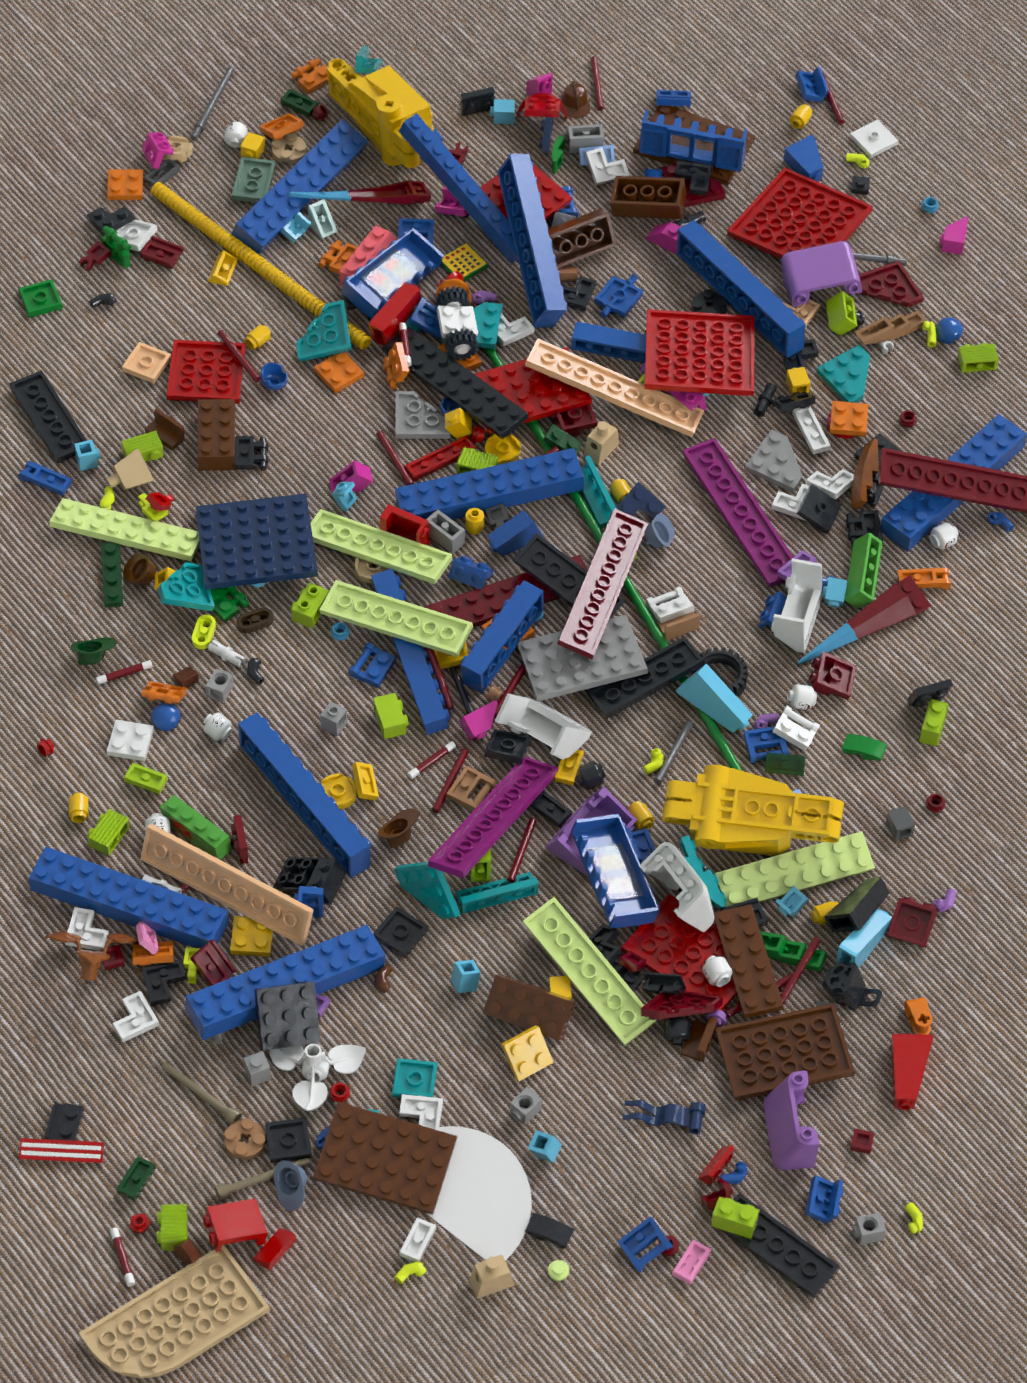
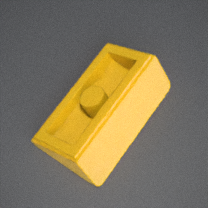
M223 250L216 258L208 282L227 286L238 258Z

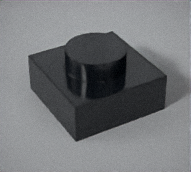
M853 176L851 193L868 195L870 177Z

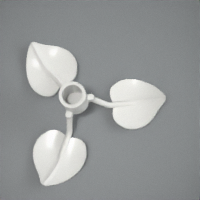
M310 1044L305 1050L302 1045L272 1049L270 1050V1057L273 1064L283 1071L293 1070L296 1064L301 1065L306 1058V1063L311 1066V1082L301 1081L297 1083L293 1088V1099L303 1110L312 1111L319 1108L325 1102L328 1093L324 1083H314L315 1067L321 1064L322 1058L330 1065L334 1064V1069L338 1073L350 1074L360 1067L366 1048L357 1045H339L329 1051L328 1058L317 1044Z

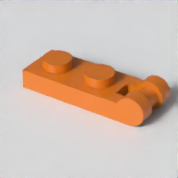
M948 568L897 571L898 582L911 575L919 588L941 587L942 589H949L952 586L951 580L948 578L950 576Z

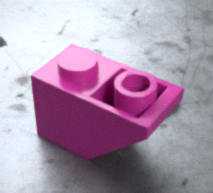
M551 73L541 74L527 80L526 93L528 95L534 93L552 94L553 75Z

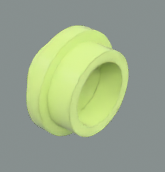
M555 1260L550 1263L548 1274L553 1280L562 1281L569 1275V1266L562 1260Z

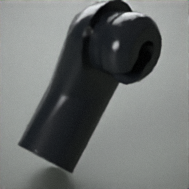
M113 293L100 294L89 300V304L92 308H95L107 301L108 305L111 306L117 302V299Z
M251 658L247 665V675L257 685H260L264 681V677L258 672L261 660Z

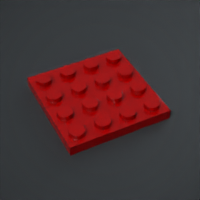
M533 164V172L537 178V188L541 195L540 201L544 208L546 221L555 212H559L571 203L572 197ZM496 175L480 188L508 220L499 178Z
M174 340L167 400L198 402V400L235 399V404H239L244 368L224 342ZM234 343L245 357L246 343Z

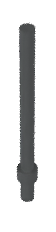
M228 67L200 120L195 123L194 131L190 136L192 140H197L200 132L204 131L205 123L235 70L234 67Z
M852 252L854 260L879 262L885 265L900 261L902 265L907 264L906 258L894 257V255L886 254L881 256Z

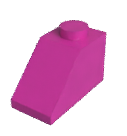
M964 217L945 227V233H941L939 244H942V252L962 255L969 217Z
M673 222L657 225L646 236V240L676 254L677 232L681 227Z
M354 460L329 480L331 492L333 493L336 486L343 481L354 482L355 486L352 488V491L354 493L361 492L373 482L370 467Z
M496 700L459 720L469 740L476 738L478 741L487 736L486 732L491 729L498 702Z

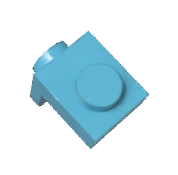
M298 212L280 232L294 243L306 232L311 222Z
M340 482L332 493L342 511H347L358 499L352 491V488L355 486L354 482Z
M793 886L781 900L777 899L775 902L780 905L777 909L785 916L789 913L794 918L809 899Z

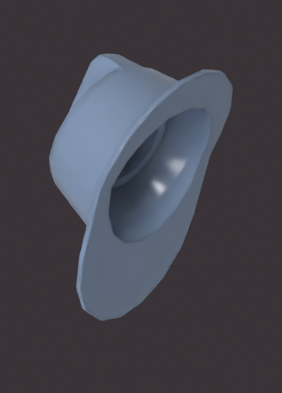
M659 513L645 530V545H651L654 548L668 547L674 539L675 532L667 516Z
M281 1161L277 1163L273 1172L277 1196L283 1208L288 1211H294L303 1204L307 1176L305 1171L297 1164L290 1161Z

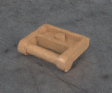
M466 765L447 792V798L473 812L483 801L490 789H493L497 783L493 778ZM479 783H483L484 786L473 801L470 800L469 797Z

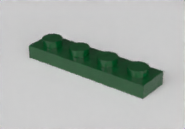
M114 542L101 543L105 608L124 606L120 544Z

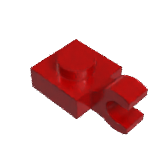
M160 492L149 493L146 497L151 508L156 511L168 510L172 505L170 502L176 500L171 494L163 496Z

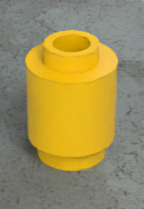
M806 104L797 107L789 119L794 128L802 129L812 117L811 107Z
M258 325L246 335L244 342L249 349H258L271 339V331L267 326Z
M616 479L610 486V491L618 504L631 490L624 479Z
M478 508L469 509L465 515V527L470 534L477 535L484 528V513Z
M75 793L69 797V817L74 823H83L88 817V797L82 793Z
M636 801L629 806L628 811L637 819L635 825L639 830L650 829L653 826L655 818L646 804Z
M829 901L814 906L813 911H811L814 923L817 922L818 925L826 924L824 916L838 902Z

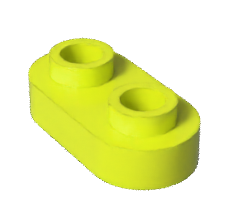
M202 615L197 619L192 634V644L195 648L206 649L212 642L216 629V621L213 616Z

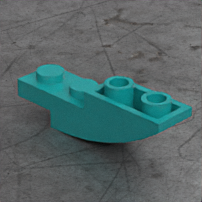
M689 835L680 838L678 843L683 855L707 886L711 905L718 910L726 906V897L723 891L720 892L718 888L719 880L717 875L712 873L711 869L703 872L704 864L702 859L696 855L695 850L697 848L694 840L690 839Z

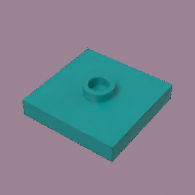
M397 1058L392 1097L402 1098V1094L434 1097L438 1062Z

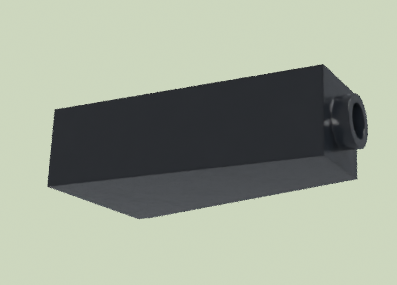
M881 876L867 878L830 910L824 918L832 933L859 931L890 894Z

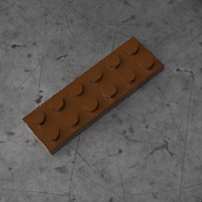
M752 904L713 912L723 952L732 970L731 978L743 1017L748 1018L783 1010L782 999Z

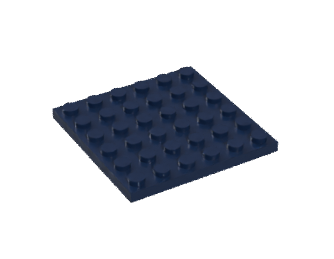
M306 493L196 506L205 590L318 577Z

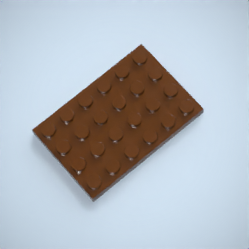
M659 105L650 119V122L656 123L658 116L664 115V124L673 126L675 119L681 118V128L690 129L692 122L697 121L699 122L698 131L708 132L709 126L714 124L716 126L715 134L723 136L727 128H732V137L742 139L744 132L669 105ZM747 133L745 156L755 140V135ZM672 135L671 143L689 146L690 138ZM640 138L633 148V153L666 165L677 164V161L703 164L667 156L660 157L639 153ZM695 140V148L713 151L714 142ZM710 165L712 166L710 177L720 181L721 184L729 186L737 171Z
M834 1003L715 1028L735 1101L769 1094L791 1073L796 1071H807L808 1085L855 1076Z
M338 1102L313 1180L433 1215L457 1136Z

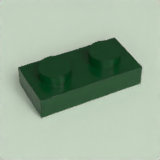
M289 89L280 99V104L307 117L313 114L315 106H319L317 101L292 89Z
M551 424L543 441L551 446H556L559 451L574 448L576 455L583 444L554 424Z
M767 752L765 772L804 776L806 756Z
M137 1156L118 1185L117 1193L136 1201L155 1171L156 1164Z

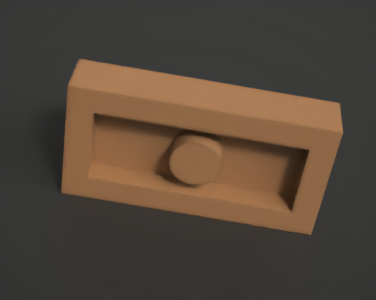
M690 612L664 623L658 622L657 626L667 641L699 629L700 615L699 613L693 614V612Z

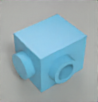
M494 99V106L490 107V117H494V124H514L515 100Z
M92 439L75 443V455L80 471L98 467L100 453L98 448L95 449Z
M829 577L828 584L823 586L822 597H825V603H828V606L838 608L839 605L843 606L847 580Z
M474 960L457 961L454 963L451 982L458 993L477 991L481 972Z
M536 1130L528 1149L535 1157L554 1163L562 1144L554 1136Z

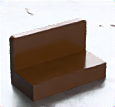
M159 409L154 410L155 419L145 427V433L156 431L161 443L173 451L185 440L184 427Z
M710 1017L707 1024L694 1020L691 1025V1037L685 1041L681 1055L704 1062L715 1035L718 1019Z

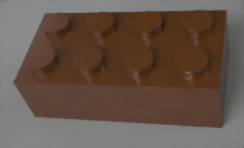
M615 176L610 201L612 216L682 219L686 197L684 178Z
M602 209L548 229L557 268L617 245L609 212Z
M235 399L198 400V471L235 470Z
M502 974L495 975L483 1014L525 1029H530L536 1025L540 1028L542 1035L561 1040L564 1038L576 1000Z

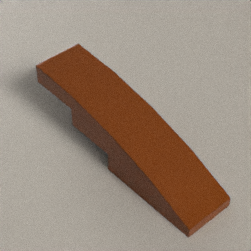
M874 438L864 447L858 460L852 485L851 508L858 509L867 502V490L873 487V476L879 472L878 439Z

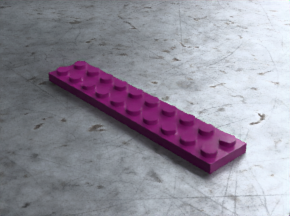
M716 438L683 449L682 455L767 586L772 587L785 582V580L778 577L777 571L789 562L793 556Z
M525 757L522 765L516 764L430 857L428 867L464 878L555 778L558 767Z

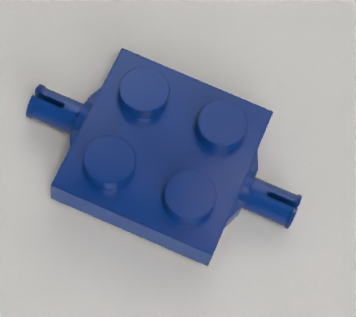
M632 274L628 280L612 276L594 298V303L604 307L600 312L601 317L606 318L610 312H614L625 318L643 296V290L634 285L635 281L638 280L636 275Z

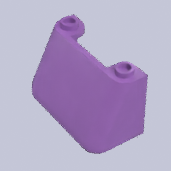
M840 241L788 252L781 259L783 283L793 307L807 303L810 298L809 292L843 285L845 292L848 294L862 293V284L852 249L848 242Z
M603 787L584 801L548 842L545 848L559 859L587 875L571 833L575 820L619 814L621 820L625 823V827L632 831L635 828L633 824L637 819ZM602 856L594 857L597 867H600L598 864Z
M807 1071L791 1073L764 1099V1113L772 1162L779 1170L815 1168L819 1148L818 1134L814 1128L807 1126L799 1127L796 1109L798 1104H804L805 1102L804 1091L808 1086Z

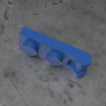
M28 461L25 469L21 470L18 474L19 479L22 481H29L61 496L64 495L72 484L71 478L32 461Z

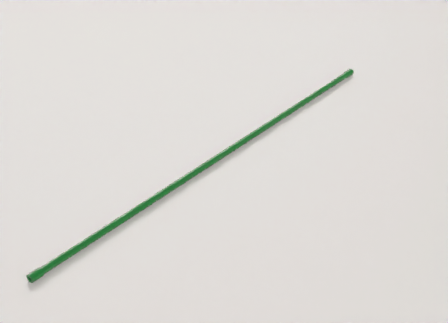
M484 348L495 368L504 365L495 349ZM537 420L527 422L544 452L549 451L552 446L543 441L545 434ZM579 491L569 493L599 544L603 536L602 530ZM627 575L623 586L660 649L669 646ZM688 676L680 678L679 682L682 684L688 679ZM694 706L729 767L743 771L713 719Z

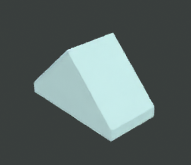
M325 199L308 206V219L321 239L338 232Z

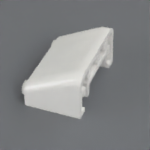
M669 842L662 843L640 865V868L644 873L651 874L664 882L669 889L678 890L681 888L683 890L676 897L679 900V908H676L674 912L680 919L704 933L714 922V913L708 888L673 844Z

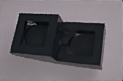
M532 1213L525 1229L526 1233L541 1241L546 1239L562 1249L567 1247L574 1231L573 1228L557 1220L537 1213Z

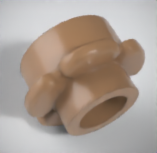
M492 686L486 699L491 702L494 700L498 702L503 694L500 691L501 687Z

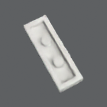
M811 407L793 409L792 415L812 454L830 450L831 445Z

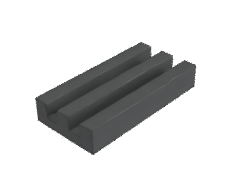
M169 159L164 160L160 164L159 169L154 168L143 177V181L145 183L148 182L149 186L157 182L164 184L180 171V166Z

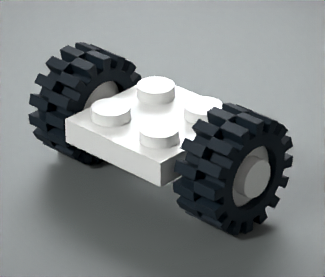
M452 286V289H449V287H446V290L442 289L441 293H438L436 297L441 336L446 338L444 343L447 355L453 359L456 358V361H459L460 358L463 361L466 357L470 359L471 355L475 356V352H478V330L473 306H470L468 294L464 288L461 289L458 286L455 289V286Z

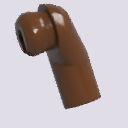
M387 964L380 969L374 978L376 988L380 989L382 993H386L390 989L387 977L392 972V968Z

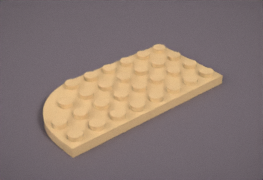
M222 1245L220 1252H216L214 1249L202 1256L196 1262L189 1264L79 1332V1337L95 1359L109 1370L128 1377L151 1378L165 1375L180 1368L268 1313L270 1307L227 1248Z

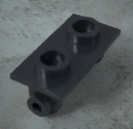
M879 472L873 476V487L867 490L866 503L877 506L884 489V485L878 484Z
M644 972L646 983L642 984V990L646 991V993H660L661 988H663V994L678 995V993H682V989L686 990L681 975Z

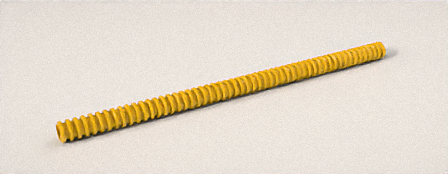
M161 182L153 185L151 189L152 196H155L160 202L174 210L175 213H178L183 219L197 227L198 230H201L202 233H205L206 236H209L210 239L224 247L225 250H228L229 253H232L233 256H236V258L240 259V261L244 262L256 273H259L316 317L321 314L325 303L286 274H283L282 271H279L278 268L247 245H244L243 242H240L239 239H236V237L232 236V234L228 233L220 225H217ZM348 321L351 343L361 350L366 349L371 343V337Z

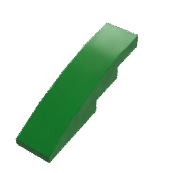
M760 931L768 958L793 966L798 965L807 950L806 943L789 941L785 935ZM816 949L805 969L821 972L827 958L826 951Z

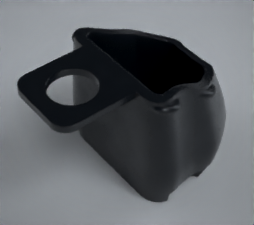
M841 962L826 971L825 979L822 981L823 989L837 1004L847 1006L852 1011L857 1010L858 1006L876 1007L882 996V991L879 989L865 988L866 985L860 969L854 962L852 964ZM868 994H876L874 1001H865Z

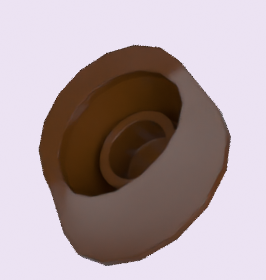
M573 80L562 92L561 101L565 106L568 116L582 118L590 111L589 97L584 86L575 83Z
M137 553L127 561L123 575L127 581L133 584L146 586L152 580H155L157 567L150 561L149 557Z
M412 808L399 812L379 829L378 836L386 839L393 849L406 843L411 838V827L418 820L419 812Z

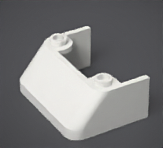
M792 558L791 577H787L785 588H788V596L782 614H774L771 632H774L776 638L796 652L805 653L822 600V564Z
M507 694L495 719L497 723L510 726V730L514 733H527L552 747L550 754L562 760L570 758L589 739L592 733L591 730L540 701L537 702L535 699Z

